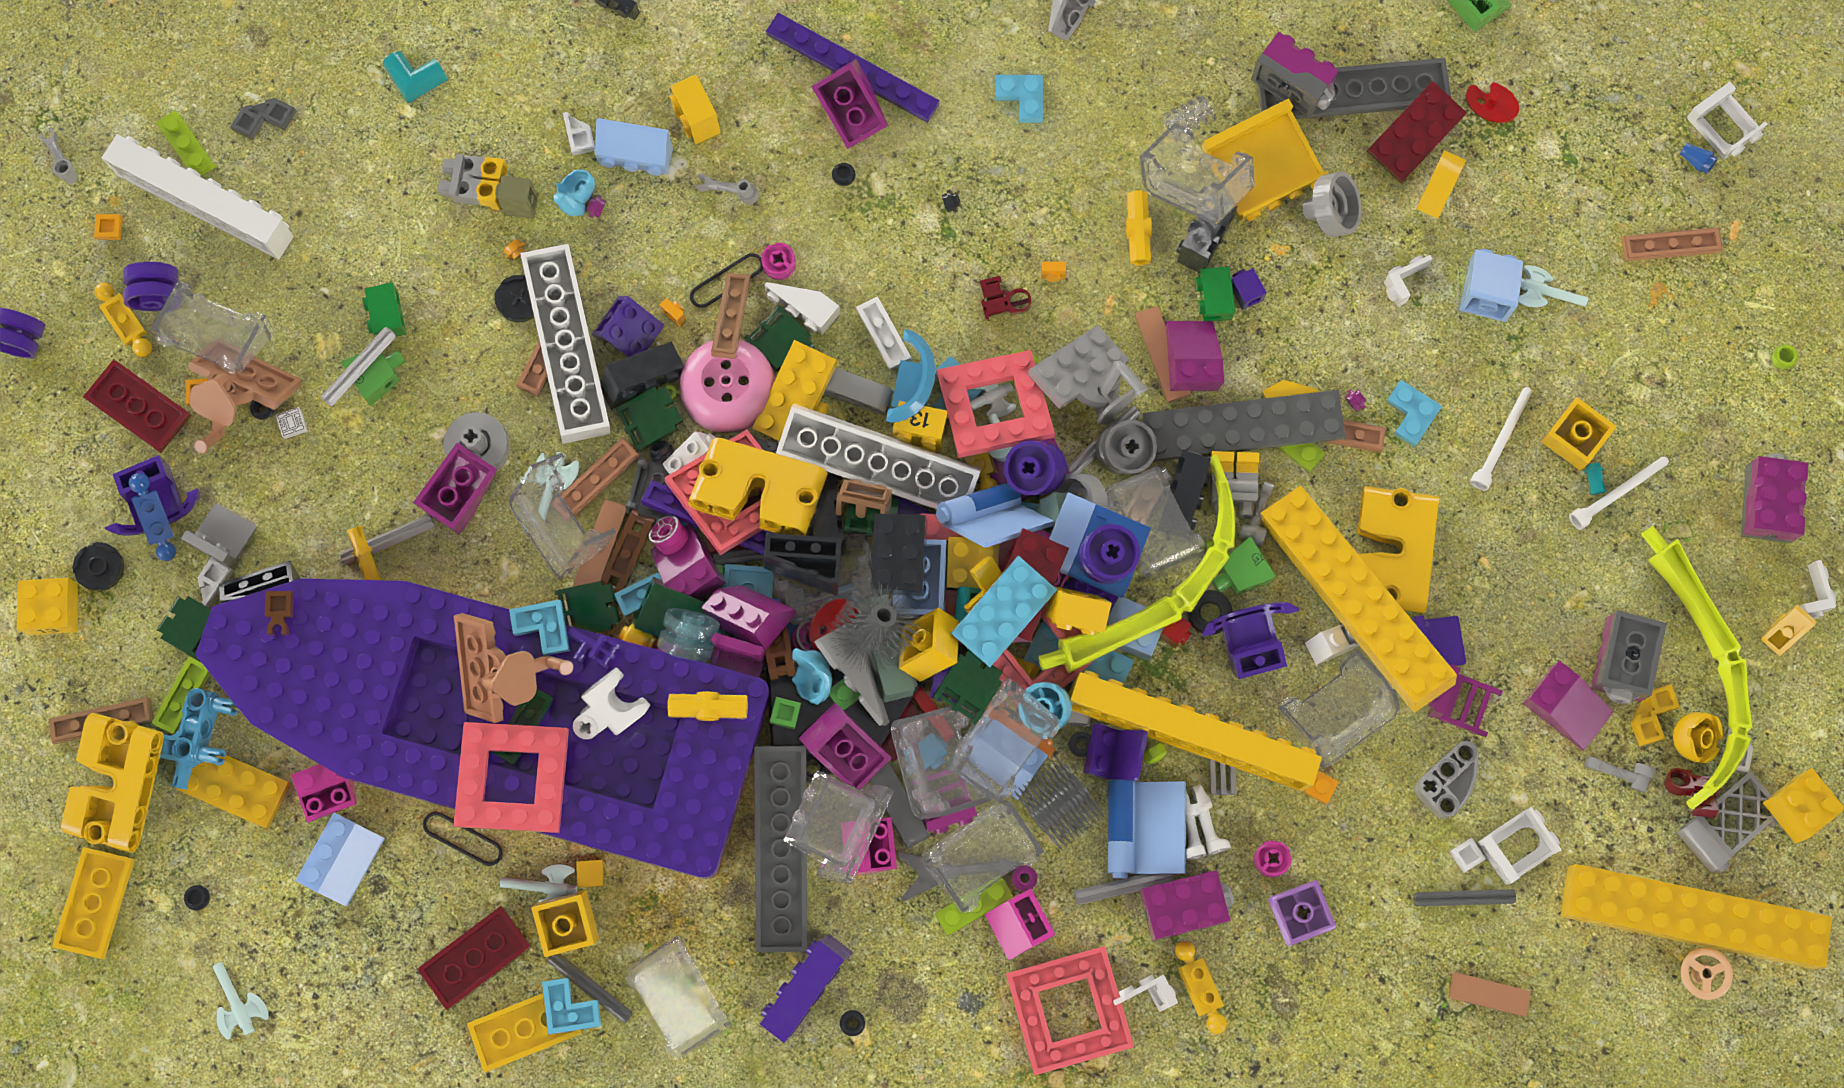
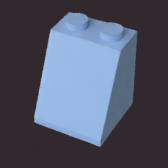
M1476 249L1470 258L1459 311L1506 322L1518 306L1523 261L1517 260L1512 255L1501 256L1493 254L1488 249Z

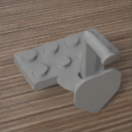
M1098 325L1030 368L1027 373L1058 409H1061L1077 398L1083 404L1094 407L1099 416L1097 421L1099 424L1104 425L1111 423L1136 396L1148 390V387H1145L1141 380L1127 366L1129 358ZM1124 378L1133 389L1120 397L1118 395L1119 383Z

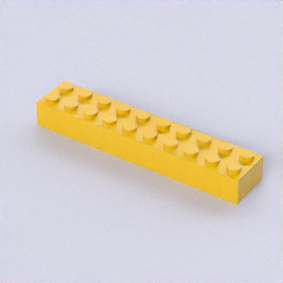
M1301 485L1261 512L1263 527L1268 529V533L1414 713L1456 684L1457 674Z
M1091 671L1079 672L1072 682L1068 694L1072 704V711L1125 730H1144L1148 732L1147 737L1223 763L1227 766L1235 767L1236 769L1301 792L1314 786L1322 757L1316 755V751L1311 748L1301 747L1299 749L1291 746L1292 742L1277 738L1276 741L1267 738L1268 734L1265 732L1244 730V726L1237 722L1229 721L1227 724L1219 721L1220 717L1214 714L1205 713V715L1196 713V709L1191 706L1181 704L1179 707L1173 705L1168 698L1162 696L1150 697L1147 695V691L1133 687L1130 690L1123 687V683L1120 681L1099 679V675Z
M1579 864L1567 867L1560 915L1563 918L1810 969L1826 968L1832 916Z

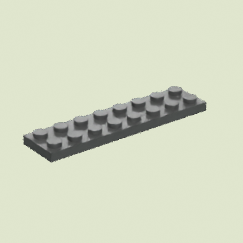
M1437 58L1336 67L1339 71L1333 84L1335 97L1327 109L1322 110L1318 107L1311 118L1404 110L1432 81L1451 97L1446 59ZM1257 85L1261 112L1282 102V100ZM1292 108L1291 111L1296 119L1307 118Z
M1339 390L1143 413L1144 424L1151 428L1156 437L1157 452L1153 462L1179 459L1182 450L1207 456L1211 455L1212 451L1241 452L1345 439Z
M805 745L755 746L756 952H806L808 949Z

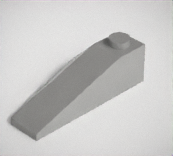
M1053 0L1048 31L1067 41L1083 20V14L1088 7L1092 8L1096 1Z
M847 625L842 626V627L847 628V629H852V628H848V627H850V626H847ZM838 628L815 641V644L833 669L837 668L845 674V684L854 692L858 691L861 694L858 697L860 702L878 725H887L889 719L872 664L870 665V657L868 658L866 672V659L864 665L865 654L863 660L862 656L858 660L856 658L858 653L855 655L856 650L846 660L853 649L845 654L843 651L849 648L841 643L847 644L851 641L829 639L839 637L850 639L848 638L850 636L845 634L851 632L841 631L844 629Z

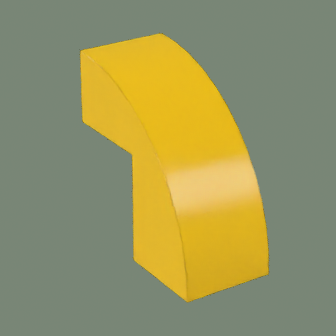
M1444 150L1416 209L1438 219L1466 160Z

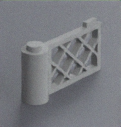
M1749 771V773H1746L1717 798L1719 805L1717 813L1719 814V827L1711 826L1704 817L1696 816L1683 825L1676 833L1710 873L1716 871L1720 874L1730 866L1728 861L1736 852L1768 825L1771 828L1775 827L1778 821L1772 814L1770 816L1760 815V802H1764L1771 794L1755 775ZM1746 781H1749L1754 786L1755 796L1743 795V784ZM1727 797L1737 798V812L1725 810V799ZM1743 799L1754 801V814L1742 813ZM1725 815L1737 816L1736 829L1724 828ZM1742 817L1754 818V829L1752 831L1742 830ZM1724 832L1736 834V845L1731 849L1724 842Z

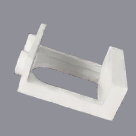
M1728 82L1694 107L1686 117L1723 160L1731 154L1733 157H1736L1746 148L1744 145L1750 141L1753 144L1764 135L1761 131L1767 126L1766 122L1758 126L1731 94L1736 88L1731 82ZM1719 105L1743 132V138L1734 145L1726 143L1704 119L1706 114Z
M1532 807L1524 810L1476 842L1505 885L1513 883L1520 876L1553 854L1561 851L1559 839L1552 831L1549 832L1543 824L1545 823L1543 816L1539 811L1533 810ZM1521 828L1533 829L1539 836L1538 847L1517 863L1511 865L1497 844Z

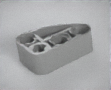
M1469 741L1460 742L1415 783L1414 792L1416 796L1436 817L1447 819L1455 815L1469 798L1478 770V750L1475 744ZM1459 748H1464L1468 751V760H1464L1459 756ZM1441 765H1447L1451 769L1450 777H1446L1441 773ZM1430 783L1432 785L1431 791L1426 792L1423 787ZM1442 800L1450 803L1451 811L1449 813L1441 809L1440 803Z

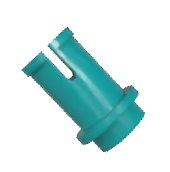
M1600 463L1588 464L1586 470H1584V474H1587L1590 495L1606 492L1602 474L1604 467H1601Z

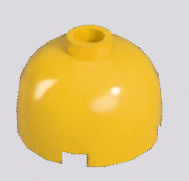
M1691 712L1682 716L1676 723L1673 730V742L1677 752L1684 758L1694 762L1708 763L1719 753L1720 748L1716 746L1718 739H1723V729L1717 716L1705 712Z

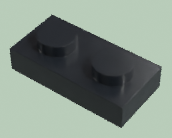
M595 0L599 6L603 8L609 7L623 18L629 17L636 20L640 13L637 2L633 0Z

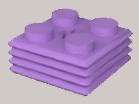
M1317 880L1274 895L1268 899L1287 946L1336 928ZM1298 906H1300L1302 910L1307 909L1308 914L1305 915L1306 920H1303L1302 917H1297L1296 912L1299 911Z

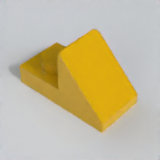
M1796 605L1787 614L1781 615L1760 640L1780 657L1808 632L1817 621L1799 605Z

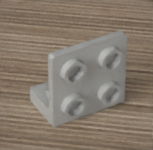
M215 503L195 534L186 530L181 539L206 555L232 568L257 530V526L220 504Z

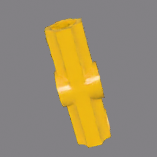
M1135 190L1127 193L1128 217L1126 218V238L1129 239L1130 264L1144 266L1151 262L1150 239L1152 236L1151 217H1149L1148 192Z
M717 692L669 694V717L696 718L702 721H717L719 718H747V695H720Z

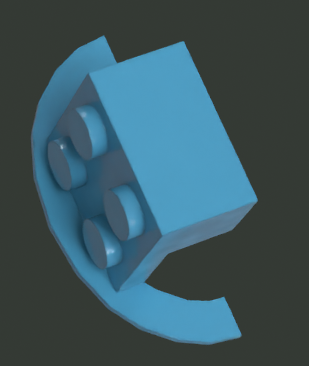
M907 329L904 330L903 341L908 342L918 351L921 364L900 360L891 409H888L886 422L896 423L904 421L917 414L924 406L928 405V399L934 385L935 362L933 353L927 342L920 335ZM899 401L907 402L898 407Z

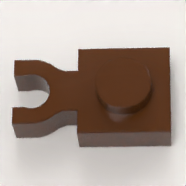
M266 591L264 616L271 618L267 626V635L274 636V629L277 626H281V634L289 636L286 618H293L294 592Z

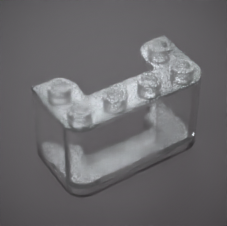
M1174 123L1140 156L1143 186L1150 195L1212 224H1218L1255 186L1252 156L1236 152L1231 157V164L1219 160L1210 154L1197 150L1192 130L1177 123Z

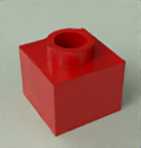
M1181 618V620L1167 625L1159 638L1175 649L1179 643L1184 646L1192 634L1188 631L1192 624Z

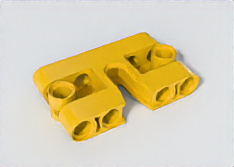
M714 438L705 460L700 464L699 475L688 504L697 511L734 521L747 503L751 490L754 487H761L764 490L761 496L759 529L777 534L806 536L828 474L825 469L814 464L723 438ZM713 473V474H715V475H713V476H708V475H706V474ZM806 500V501H809L810 503H803V502H801V501Z
M1364 486L1361 496L1357 534L1380 543L1394 544L1399 547L1400 553L1378 552L1358 555L1389 593L1394 596V599L1404 611L1425 613L1429 595L1439 496L1413 493L1404 488L1392 490ZM1394 498H1402L1405 501V506L1396 505Z
M91 713L84 723L76 761L95 772L110 776L113 779L114 785L112 788L98 785L70 787L61 823L62 832L86 839L91 844L101 843L127 852H134L138 848L142 837L163 746V733L139 726L134 721H122Z

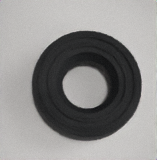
M1206 590L1192 612H1188L1189 622L1198 632L1202 633L1209 623L1201 616L1203 605L1208 603L1216 605L1219 608L1220 616L1233 612L1229 599L1221 592ZM1222 627L1216 630L1215 634L1223 632Z

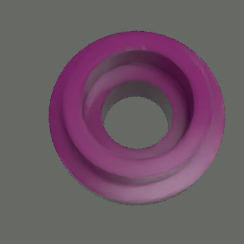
M598 195L596 199L591 198L587 211L591 212L589 217H600L606 200L601 199L602 196Z
M1349 389L1348 394L1344 397L1356 412L1360 409L1364 410L1366 407L1363 403L1367 400L1359 390L1353 392Z
M1026 865L1016 868L1012 875L1013 885L1020 891L1033 889L1038 879L1036 871ZM1024 873L1030 877L1027 883H1023L1020 880V876Z

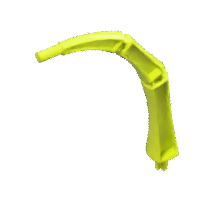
M1218 455L1210 457V464L1216 478L1215 485L1219 508L1217 526L1213 536L1214 545L1208 548L1194 572L1172 590L1170 597L1164 596L1141 611L1106 626L1105 633L1097 631L1096 635L1083 633L1059 639V650L1038 656L1042 670L1064 664L1066 671L1071 673L1127 643L1181 620L1183 612H1192L1209 584L1228 561L1229 555L1227 552L1230 548L1234 547L1236 528L1233 498Z
M1652 525L1641 533L1656 553L1647 561L1666 580L1682 601L1700 630L1713 659L1719 661L1717 670L1724 685L1728 704V727L1731 728L1732 732L1727 736L1725 750L1715 772L1703 785V789L1687 801V805L1691 809H1695L1727 782L1741 763L1750 745L1751 739L1747 733L1753 727L1748 697L1747 663L1745 659L1739 656L1740 644L1708 596L1679 540L1676 539L1667 544Z

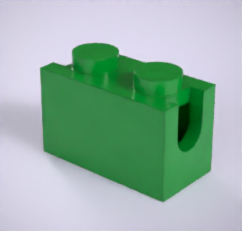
M1230 266L1200 269V275L1195 277V290L1200 292L1201 300H1198L1199 315H1203V321L1232 320L1235 314Z
M394 283L364 288L366 297H363L362 301L365 311H369L370 319L367 320L369 333L377 336L383 328L387 327L395 334V337L407 335L399 293Z

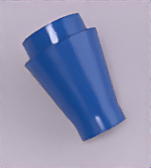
M1688 142L1679 154L1699 173L1704 172L1705 174L1711 171L1718 160L1714 156V152L1691 145Z

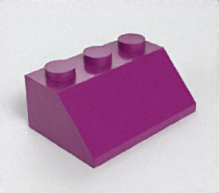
M743 585L717 589L702 606L703 611L714 626L751 644L764 647V650L768 649L797 613L795 609Z

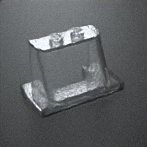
M816 771L809 787L804 791L799 809L792 817V824L784 841L822 863L817 876L825 880L852 884L894 791L887 786L865 784L859 790L824 772Z

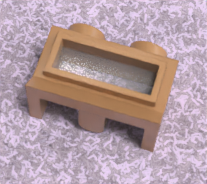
M857 479L851 481L844 480L840 492L837 494L836 515L841 516L845 502L856 504V516L859 518L865 517L867 507L881 509L880 514H888L892 501V489H888L881 484L875 486L864 484Z

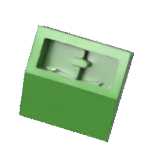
M1447 0L1474 33L1512 5L1508 0Z

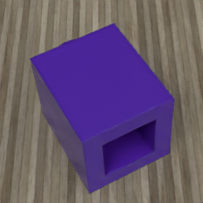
M1254 268L1248 271L1242 269L1233 274L1231 279L1232 290L1242 310L1264 301L1267 292Z

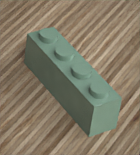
M880 596L877 597L878 603H879V600H880V603H881ZM895 632L897 636H900L899 638L901 639V634ZM892 637L894 641H900L899 639ZM889 642L892 648H897L895 647L896 645H894V643ZM888 647V650H887L888 653L891 652V654H892V652H893V651H891L892 649L889 650V647ZM882 650L883 656L893 665L888 666L887 661L884 662V657H881V654L879 656V653L878 658L879 660L881 659V663L878 664L877 657L875 658L873 651H871L875 662L873 670L883 703L912 696L915 687H917V680L899 669L900 657L896 655V660L893 661L890 657L888 658L890 655H887L888 653L885 654V651L883 653Z

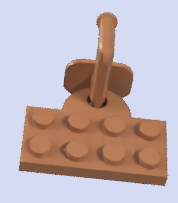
M216 340L191 360L189 364V370L207 378V381L191 388L190 405L197 414L213 421L211 433L204 439H199L195 442L194 447L196 451L201 454L206 453L211 446L224 436L226 426L231 425L235 420L236 405L246 404L254 400L275 410L301 387L302 379Z
M464 613L454 615L464 712L466 714L493 723L503 721V702L501 698L514 706L530 701L537 690L536 672L552 668L558 670L562 675H569L573 671V664L570 661L549 655L534 659L529 652L519 651L506 656L502 650L495 647V629L492 621Z

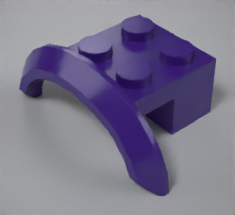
M157 455L112 474L119 495L128 503L135 524L122 525L114 523L104 528L111 533L123 536L145 533L131 499L138 496V493L132 491L129 487V479L136 473L145 474L149 478L148 492L156 489L169 525L178 521L192 510L200 498V491L196 488L187 492V498L183 503L169 464L160 455Z
M1288 602L1267 603L1240 609L1211 620L1202 631V635L1204 637L1215 634V631L1222 627L1232 673L1238 679L1287 667L1282 642L1276 637L1271 614H1289L1300 610Z

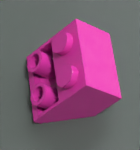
M320 764L291 774L308 823L357 804L354 781L345 779Z
M892 817L841 823L847 877L897 869Z
M1032 889L1017 895L985 914L1008 960L1055 936Z

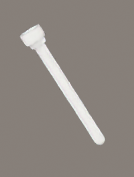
M1525 387L1521 391L1483 468L1473 474L1470 484L1482 491L1489 489L1492 483L1491 472L1532 394V390L1529 387Z
M1659 458L1588 508H1577L1569 514L1571 523L1578 530L1584 529L1590 524L1592 516L1668 465V458Z

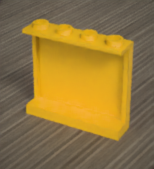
M1289 98L1203 141L1201 148L1230 203L1238 206L1236 214L1241 222L1246 219L1249 222L1261 216L1260 212L1268 208L1270 211L1277 209L1283 205L1282 201L1288 198L1291 200L1297 199L1304 194V190L1310 187L1314 190L1316 180L1322 175L1329 174L1328 171H1323L1291 111L1293 105Z

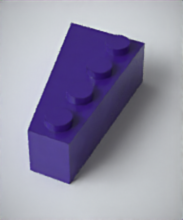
M830 934L819 942L816 940L812 942L805 952L809 955L804 963L799 961L791 971L794 977L789 984L784 982L776 992L779 998L774 1004L770 1002L761 1013L764 1018L760 1025L783 1043L790 1039L810 1012V1007L824 993L825 986L829 985L839 973L840 965L853 954L850 949Z

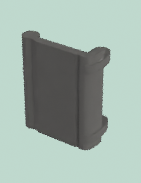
M640 457L637 461V470L629 500L626 502L625 513L629 516L631 511L635 509L647 518L648 516L656 518L657 522L662 517L668 515L642 505L641 499L652 480L668 486L665 483V477L670 474L662 463L648 461Z

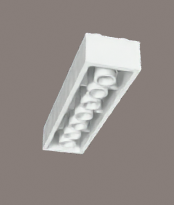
M117 134L102 156L106 164L120 178L278 260L294 237L288 229L290 226L282 221L283 217L272 210L269 213L264 211L260 204L251 199L248 202L241 199L242 196L236 191L222 189L218 182L211 178H208V180L201 178V174L188 167L185 170L180 167L181 164L170 157L167 159L160 157L158 151L149 146L146 149L139 146L140 143L130 136L124 138Z
M569 244L520 253L562 444L611 434Z
M793 404L776 454L820 466L828 472L851 480L857 479L864 484L874 486L878 484L884 485L888 489H892V494L935 509L942 502L973 493L980 474V468L797 404Z

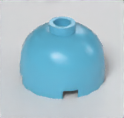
M1050 682L1035 683L1025 690L1023 699L1019 704L1020 717L1028 728L1043 734L1055 732L1066 725L1072 711V704L1066 690Z

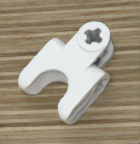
M618 668L610 671L581 696L588 705L584 707L580 715L573 722V731L578 737L591 739L606 727L615 735H618L642 717L650 707V704L643 697L633 703H626L616 696L615 687L623 677L622 672Z

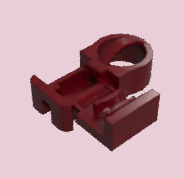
M1001 276L981 280L980 285L984 297L981 303L985 319L990 321L989 317L1010 312L1011 316L1027 312L1032 304L1029 292L1025 289L1017 288L1005 293L1004 290H1001L999 284L1002 282ZM1017 293H1023L1028 297L1023 300L1010 302L1012 296ZM1028 303V305L1023 309L1014 308L1016 306Z
M1673 768L1667 774L1664 785L1673 795H1692L1693 797L1703 789V785L1711 776L1694 775L1692 770ZM1671 778H1680L1686 784L1676 785ZM1721 788L1693 809L1692 816L1715 818L1719 811L1717 795Z

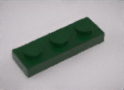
M537 689L530 701L519 704L507 725L539 726L554 698ZM491 751V753L514 766L522 755L519 752Z

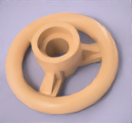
M1702 947L1691 951L1685 957L1681 966V978L1691 994L1701 999L1712 1000L1723 996L1729 990L1733 980V971L1730 962L1721 952L1712 948ZM1709 955L1716 958L1720 963L1709 966L1704 963L1700 964L1695 958ZM1689 967L1692 968V979L1697 984L1702 985V991L1696 988L1691 982L1689 977ZM1704 969L1708 972L1707 978L1702 975ZM1724 971L1725 978L1720 988L1711 992V982L1715 974Z

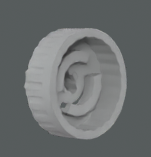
M1343 171L1320 176L1314 185L1313 197L1305 199L1303 202L1305 218L1310 221L1317 220L1321 230L1330 237L1354 233L1361 220V199L1358 188L1351 176Z
M473 412L458 417L448 427L444 436L443 446L446 456L455 444L459 443L495 467L497 472L505 465L510 454V440L507 432L497 419L486 413ZM488 440H489V448H488V450L486 451V453L481 456V454H482L483 452H485V450L487 449Z
M1066 474L1062 485L1058 490L1051 493L1069 492L1111 510V503L1108 500L1105 488L1091 474Z

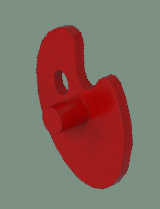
M1492 82L1490 84V93L1487 94L1474 84L1470 85L1466 91V101L1470 109L1487 121L1507 123L1515 119L1519 113V103L1514 94L1498 83ZM1478 99L1484 100L1485 104H1480Z
M839 598L826 603L813 617L809 627V640L816 650L820 651L815 641L831 633L830 631L838 629V625L844 626V622L840 623V620L837 621V616L839 618L844 617V615L840 616V611L844 605L848 607V599ZM853 608L852 611L854 610V613L858 614L857 609ZM848 615L850 618L856 619L854 615ZM844 620L847 623L853 624L851 620ZM821 626L826 627V632L823 635L819 632Z

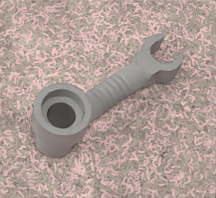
M49 128L51 137L45 139L40 133L39 138L49 147L55 159L52 170L58 178L63 179L68 184H73L77 181L78 174L75 172L73 164L64 157L57 142L58 135L53 129Z
M698 174V178L705 181L703 185H694L700 192L719 190L736 193L742 202L748 205L755 203L759 198L757 188L746 179H742L736 184L707 178L704 174Z
M1266 481L1262 487L1249 525L1243 524L1239 534V538L1244 540L1251 537L1259 548H1262L1268 529L1259 527L1261 512L1266 509L1274 489V484Z
M1587 757L1584 767L1631 782V789L1646 793L1649 781L1654 778L1656 771L1655 768L1636 763L1633 772H1630L1594 757Z

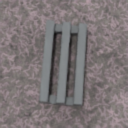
M1209 759L1210 795H1236V768L1229 766L1230 790H1226L1225 764L1220 763L1221 790H1216L1215 761Z

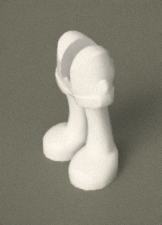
M1201 784L1192 786L1195 804H1190L1186 791V830L1188 835V848L1185 851L1186 860L1206 856L1205 848L1199 838L1195 821L1196 816L1199 818L1205 836L1208 855H1214L1231 848L1230 842L1227 839H1220L1215 833L1209 809L1212 808L1210 797L1206 795Z

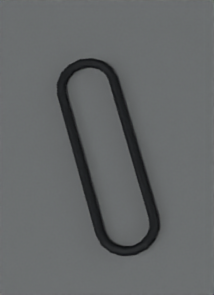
M749 253L694 287L690 293L691 303L699 308H704L722 297L723 293L705 304L696 303L693 295L696 290L749 257H756L760 261L759 269L751 274V278H753L763 269L762 258L758 254Z
M431 812L424 818L423 829L429 836L483 865L493 866L501 860L503 855L502 848L490 838L471 828H463L498 848V858L493 862H486L430 832L427 828V821L432 816H440L453 824L454 819L440 812Z

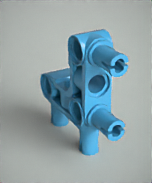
M194 688L187 694L182 709L183 717L179 731L172 736L163 733L164 741L160 758L175 761V764H177L171 784L172 787L187 790L192 769L197 764L208 762L222 765L224 763V759L217 758L216 756L226 757V751L224 749L211 748L208 745L217 713L229 714L231 716L237 715L239 710L230 708L231 706L237 707L231 699L222 698L216 692L200 688Z

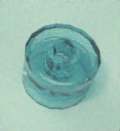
M681 608L667 609L663 620V625L667 629L660 632L657 643L659 649L687 660H710L714 645L710 640L715 633H718L720 623L716 619L696 611Z

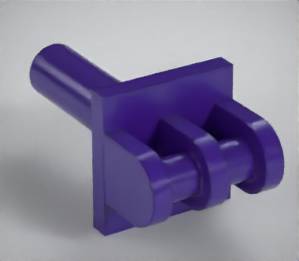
M571 628L567 633V637L581 644L573 657L581 663L591 650L588 657L596 664L608 669L610 659L614 660V653L617 649H621L620 645L601 634L598 641H595L574 628Z

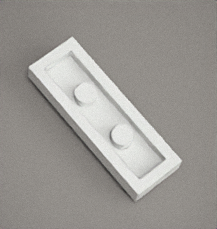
M878 296L857 306L856 310L888 369L892 371L898 368L900 360L911 361L909 352Z

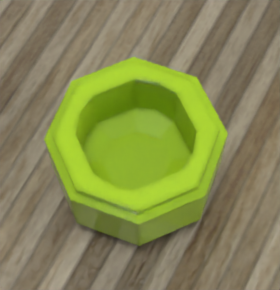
M1785 344L1778 346L1774 350L1771 359L1774 366L1784 370L1795 365L1798 354L1796 348Z
M1157 743L1144 751L1143 760L1149 765L1157 763L1163 759L1167 751L1162 743Z

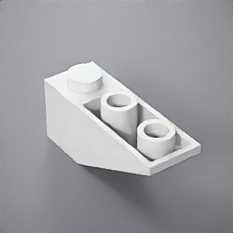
M768 282L765 284L766 297L774 304L780 303L783 305L785 311L795 319L799 317L804 321V326L813 333L817 331L823 335L840 315L839 305L819 291Z
M1343 624L1325 630L1305 642L1316 665L1359 647V644Z

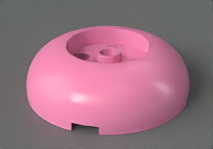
M713 340L703 344L688 357L680 374L679 392L686 412L700 426L718 433L740 432L751 428L765 408L770 389L776 379L772 365L759 349L744 340H739L736 359L712 357ZM730 362L731 367L724 370L721 368L723 363ZM745 377V379H749V382L743 386L739 384V379ZM711 378L715 381L711 387L704 385V382L710 381ZM725 380H726V381L731 380L729 384H723V383H722V382L725 381ZM723 395L732 396V400L723 402L722 397Z

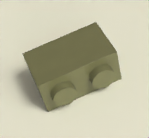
M502 176L501 183H498L496 186L495 195L506 216L534 219L538 195L531 179Z

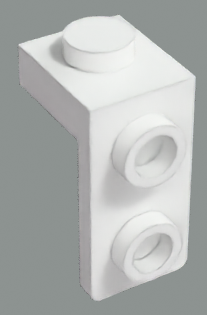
M1422 255L1412 259L1409 265L1403 268L1400 265L1388 272V276L1384 281L1387 287L1386 292L1389 299L1394 301L1397 307L1405 304L1411 296L1402 279L1427 268L1433 260L1431 255L1424 258Z
M695 431L663 463V466L669 474L675 472L706 454L712 439L716 437L710 433L705 434Z
M1821 560L1808 565L1818 601L1800 606L1813 619L1823 617V613L1836 607V596L1828 583V570L1823 566Z
M1153 974L1139 981L1141 987L1134 990L1131 985L1118 992L1121 997L1113 1001L1116 1006L1148 989L1159 1012L1178 1003L1175 991L1168 984L1165 976L1162 975L1155 979Z

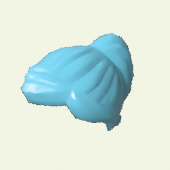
M577 169L568 174L560 184H556L557 193L554 194V202L557 203L562 212L569 216L584 215L587 211L586 202L590 200L595 189L594 177L586 170Z
M795 648L792 658L797 662L798 667L796 675L792 677V681L795 683L797 693L801 698L818 705L827 699L831 690L832 674L829 670L830 664L821 652L813 650L802 651Z

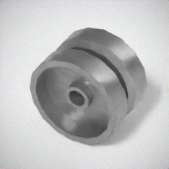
M1131 419L1112 422L1104 427L1097 437L1095 445L1096 455L1101 465L1111 473L1119 475L1139 473L1148 468L1155 459L1157 452L1156 437L1151 428L1141 421Z

